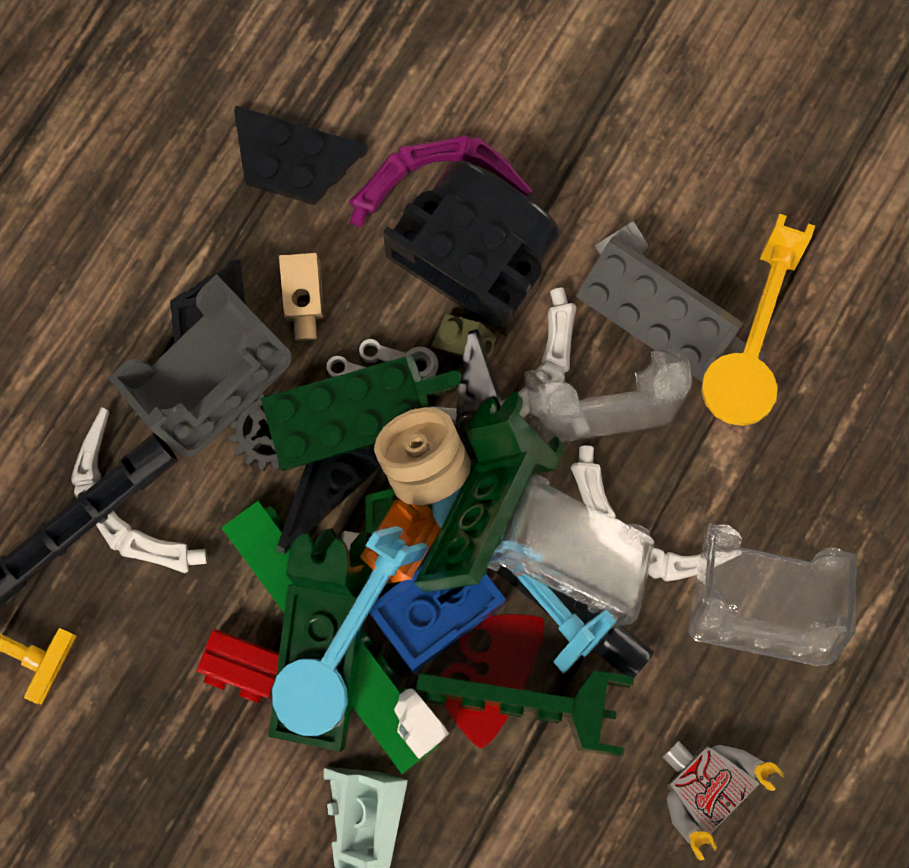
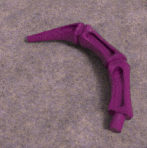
M467 135L434 142L400 146L398 152L390 153L370 180L349 200V205L354 208L349 224L363 228L367 214H374L378 210L389 191L408 175V172H415L423 166L435 162H470L492 171L525 196L530 195L533 191L497 151L478 137H473L472 139Z

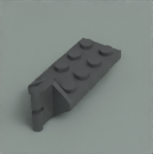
M615 236L607 243L576 295L584 303L701 382L712 362L723 355L743 353L746 345L745 342L736 337L743 325L742 321ZM761 349L758 358L763 362L765 352Z

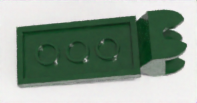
M513 392L503 402L498 412H496V401L492 397L487 399L475 412L466 429L478 462L473 463L470 474L462 485L414 582L423 592L479 584L487 572V566L495 549L501 542V536L509 519L515 513L516 504L523 489L530 481V475L556 470L563 454L564 443L557 436H554L546 443L522 418L519 413L522 409L523 399L517 392Z
M333 528L321 532L315 545L309 533L298 536L293 542L289 551L286 575L293 584L288 585L276 677L286 665L299 659L317 658L322 660L371 576L372 568L360 558L369 541L365 534L360 533L350 544V552L345 542L337 538ZM362 625L336 668L347 688V707L343 718L333 729L318 736H302L289 730L278 719L272 703L268 737L339 752L346 748Z
M593 670L586 677L573 698L419 674L416 691L417 694L424 695V702L430 704L446 705V700L451 699L462 701L461 708L474 711H484L485 705L499 707V714L521 717L523 712L526 711L537 713L536 720L543 722L559 723L562 722V717L567 718L578 751L621 757V755L624 756V747L599 743L602 718L616 719V711L604 709L607 685L630 688V685L633 686L634 677Z

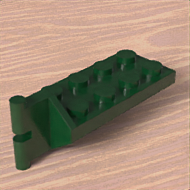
M412 354L260 398L281 471L375 445L376 438L383 427L395 417L410 410L424 407L429 408L428 400L455 393L461 381V375L453 370L422 380Z

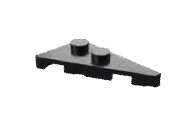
M478 329L468 332L463 357L462 380L459 385L456 407V423L454 425L471 460V466L473 463L478 462L466 433L472 417L478 408L491 397L497 403L496 412L499 411L503 404Z
M361 448L306 464L276 552L285 555L298 536L309 533L381 467L373 450Z

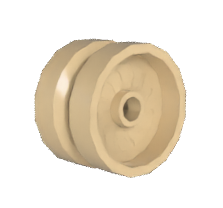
M424 407L407 411L395 417L384 426L376 438L374 447L376 457L384 473L387 475L396 496L407 504L426 505L443 500L457 491L470 474L471 460L450 416L440 409Z

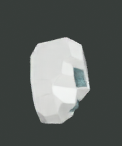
M407 689L399 695V701L394 709L399 719L397 732L420 759L449 735V732L414 689Z

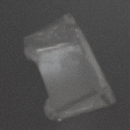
M671 349L651 351L652 361L644 371L635 372L638 391L579 400L576 390L570 384L564 381L550 382L543 369L524 372L531 426L548 443L554 436L559 437L562 442H569L670 424L676 418L692 386L690 360Z
M531 474L530 481L523 489L516 504L515 513L509 519L501 536V542L495 549L487 567L498 571L500 565L514 570L512 574L518 577L527 575L588 605L587 611L592 613H602L607 610L617 621L612 628L635 623L642 607L655 543L649 536L650 531L636 524L627 525L550 487V482L544 477Z
M709 524L704 534L688 628L690 637L703 643L810 665L822 666L835 662L855 634L857 554L843 552L838 548H826L817 553L811 562L742 548V536L733 527L724 524Z

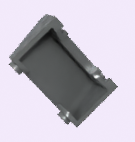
M217 274L202 287L196 298V305L204 316L152 366L142 359L128 360L108 378L149 429L183 456L196 455L207 447L288 368L291 362V352Z

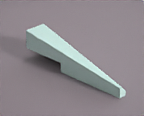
M335 767L324 768V779L330 780L333 802L327 804L328 815L335 816L337 840L332 842L335 868H390L408 780L378 771Z

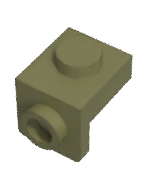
M445 314L431 347L438 353L463 359L468 332L478 329L489 358L494 350L496 336L480 322Z

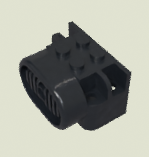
M455 161L450 164L432 190L420 193L412 204H407L403 210V216L395 228L391 229L387 226L383 231L387 259L504 336H507L537 293L542 272L541 264L559 240L560 230L553 218L544 209L516 189L475 164L466 161Z

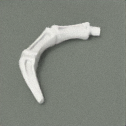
M564 288L550 291L554 307L548 310V340L542 357L543 364L537 368L531 381L518 392L523 399L522 409L519 413L522 418L565 380L564 373L570 369L571 338L577 307L574 303L568 304ZM429 406V408L440 409L447 413L452 422L456 423V408Z
M101 407L81 446L73 469L71 481L75 485L74 494L77 498L81 491L88 490L101 479L98 468V455L109 416V411ZM114 511L108 515V519L105 522L96 524L112 550H119L120 554L124 557L156 563L182 573L189 572V565L207 564L206 549L188 550V546L185 543L159 540L138 530H132L131 526L120 519Z
M579 447V462L572 464L571 470L583 499L590 529L597 533V541L627 558L654 579L660 577L666 582L706 572L741 555V551L737 546L693 556H680L672 552L665 554L661 549L649 547L638 541L627 531L620 520L615 519V512L605 495L600 465L593 464L594 447Z

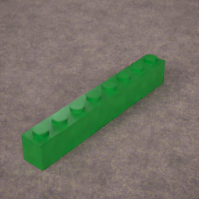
M257 501L221 528L284 613L288 585L293 583L286 575L289 551L285 555L276 552L282 534L278 527L283 524V521L271 505L264 509L259 501ZM361 629L351 706L403 775L436 750L439 745H436L419 759L397 732L399 719L394 709L399 701V695L407 689L403 686L397 690L389 679L395 674L382 655L375 660L367 649L372 642L363 629Z

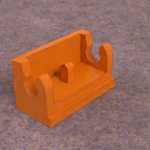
M401 499L395 500L376 531L399 526L403 529L399 539L406 542L405 545L413 546L425 543L430 548L440 531V527L433 517V511L427 505L411 504L415 509L413 510L409 504ZM366 546L360 558L374 570L376 568L374 563L379 554ZM422 560L399 567L395 575L390 576L387 584L412 579Z

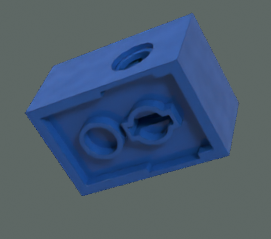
M420 567L416 570L412 579L401 581L377 599L369 615L413 674H415L504 607L506 599L487 574L476 585L423 592L414 584L421 569Z

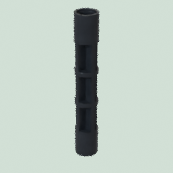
M152 433L119 460V465L88 490L81 491L77 495L78 498L49 522L38 526L37 531L6 557H0V606L25 587L27 581L57 556L62 557L68 551L67 548L98 523L102 524L108 519V515L139 489L144 490L175 465L178 459L168 444L157 434Z
M506 531L503 532L504 537L572 615L576 614L586 624L604 611ZM494 551L488 566L549 615ZM616 622L593 649L595 653L621 674L634 678L645 667L654 653V650L619 622Z

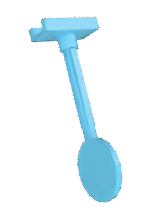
M461 487L451 496L431 504L433 517L440 529ZM502 534L501 542L495 549V552L560 626L558 629L569 641L567 646L554 660V663L564 674L581 654L583 657L587 656L617 621L607 610L586 624L576 614L572 615Z
M399 526L375 531L367 542L366 546L379 554L374 563L376 568L322 660L302 658L286 665L277 675L272 689L273 707L278 719L289 730L302 736H318L333 729L343 718L347 707V688L341 675L337 672L338 664L390 576H394L399 567L422 560L429 548L425 543L413 546L405 545L406 542L399 539L403 532V529Z

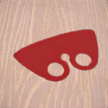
M531 615L490 616L472 630L483 629L490 634L492 643L487 651L477 653L470 649L468 637L471 632L459 640L462 653L471 661L488 664L489 672L482 676L476 672L474 667L468 664L455 663L444 669L440 677L449 678L455 672H462L468 675L471 682L522 690L540 648L544 632V620L541 617ZM447 699L444 706L467 738L481 749L486 747L496 737L508 718L506 715L499 714V707L485 705L484 711H474L461 708L462 701Z

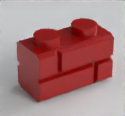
M213 629L198 665L197 672L205 675L203 683L221 690H225L226 684L241 689L238 696L260 704L262 697L269 700L272 699V689L276 680L279 653Z

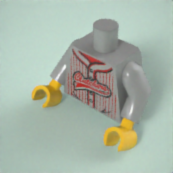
M677 741L663 755V758L678 772L667 784L670 791L666 800L672 824L683 838L690 843L696 858L699 860H704L699 850L701 845L710 844L715 851L717 850L711 833L759 785L755 779L758 778L767 790L774 791L776 788L767 781L768 776L772 773H778L781 777H784V773L774 763H764L745 750L720 744L712 748L705 746L693 756Z

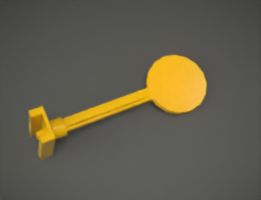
M779 214L760 257V260L770 263L771 269L743 353L721 356L710 364L702 379L701 392L705 405L715 417L728 424L745 426L759 422L769 414L777 399L778 386L774 374L764 362L759 360L758 356L786 270L795 271L815 228L814 225L808 224L804 232L784 226L787 216Z
M59 628L46 651L34 645L27 647L0 634V651L22 661V666L35 672L24 698L36 704H43L77 637L76 635Z

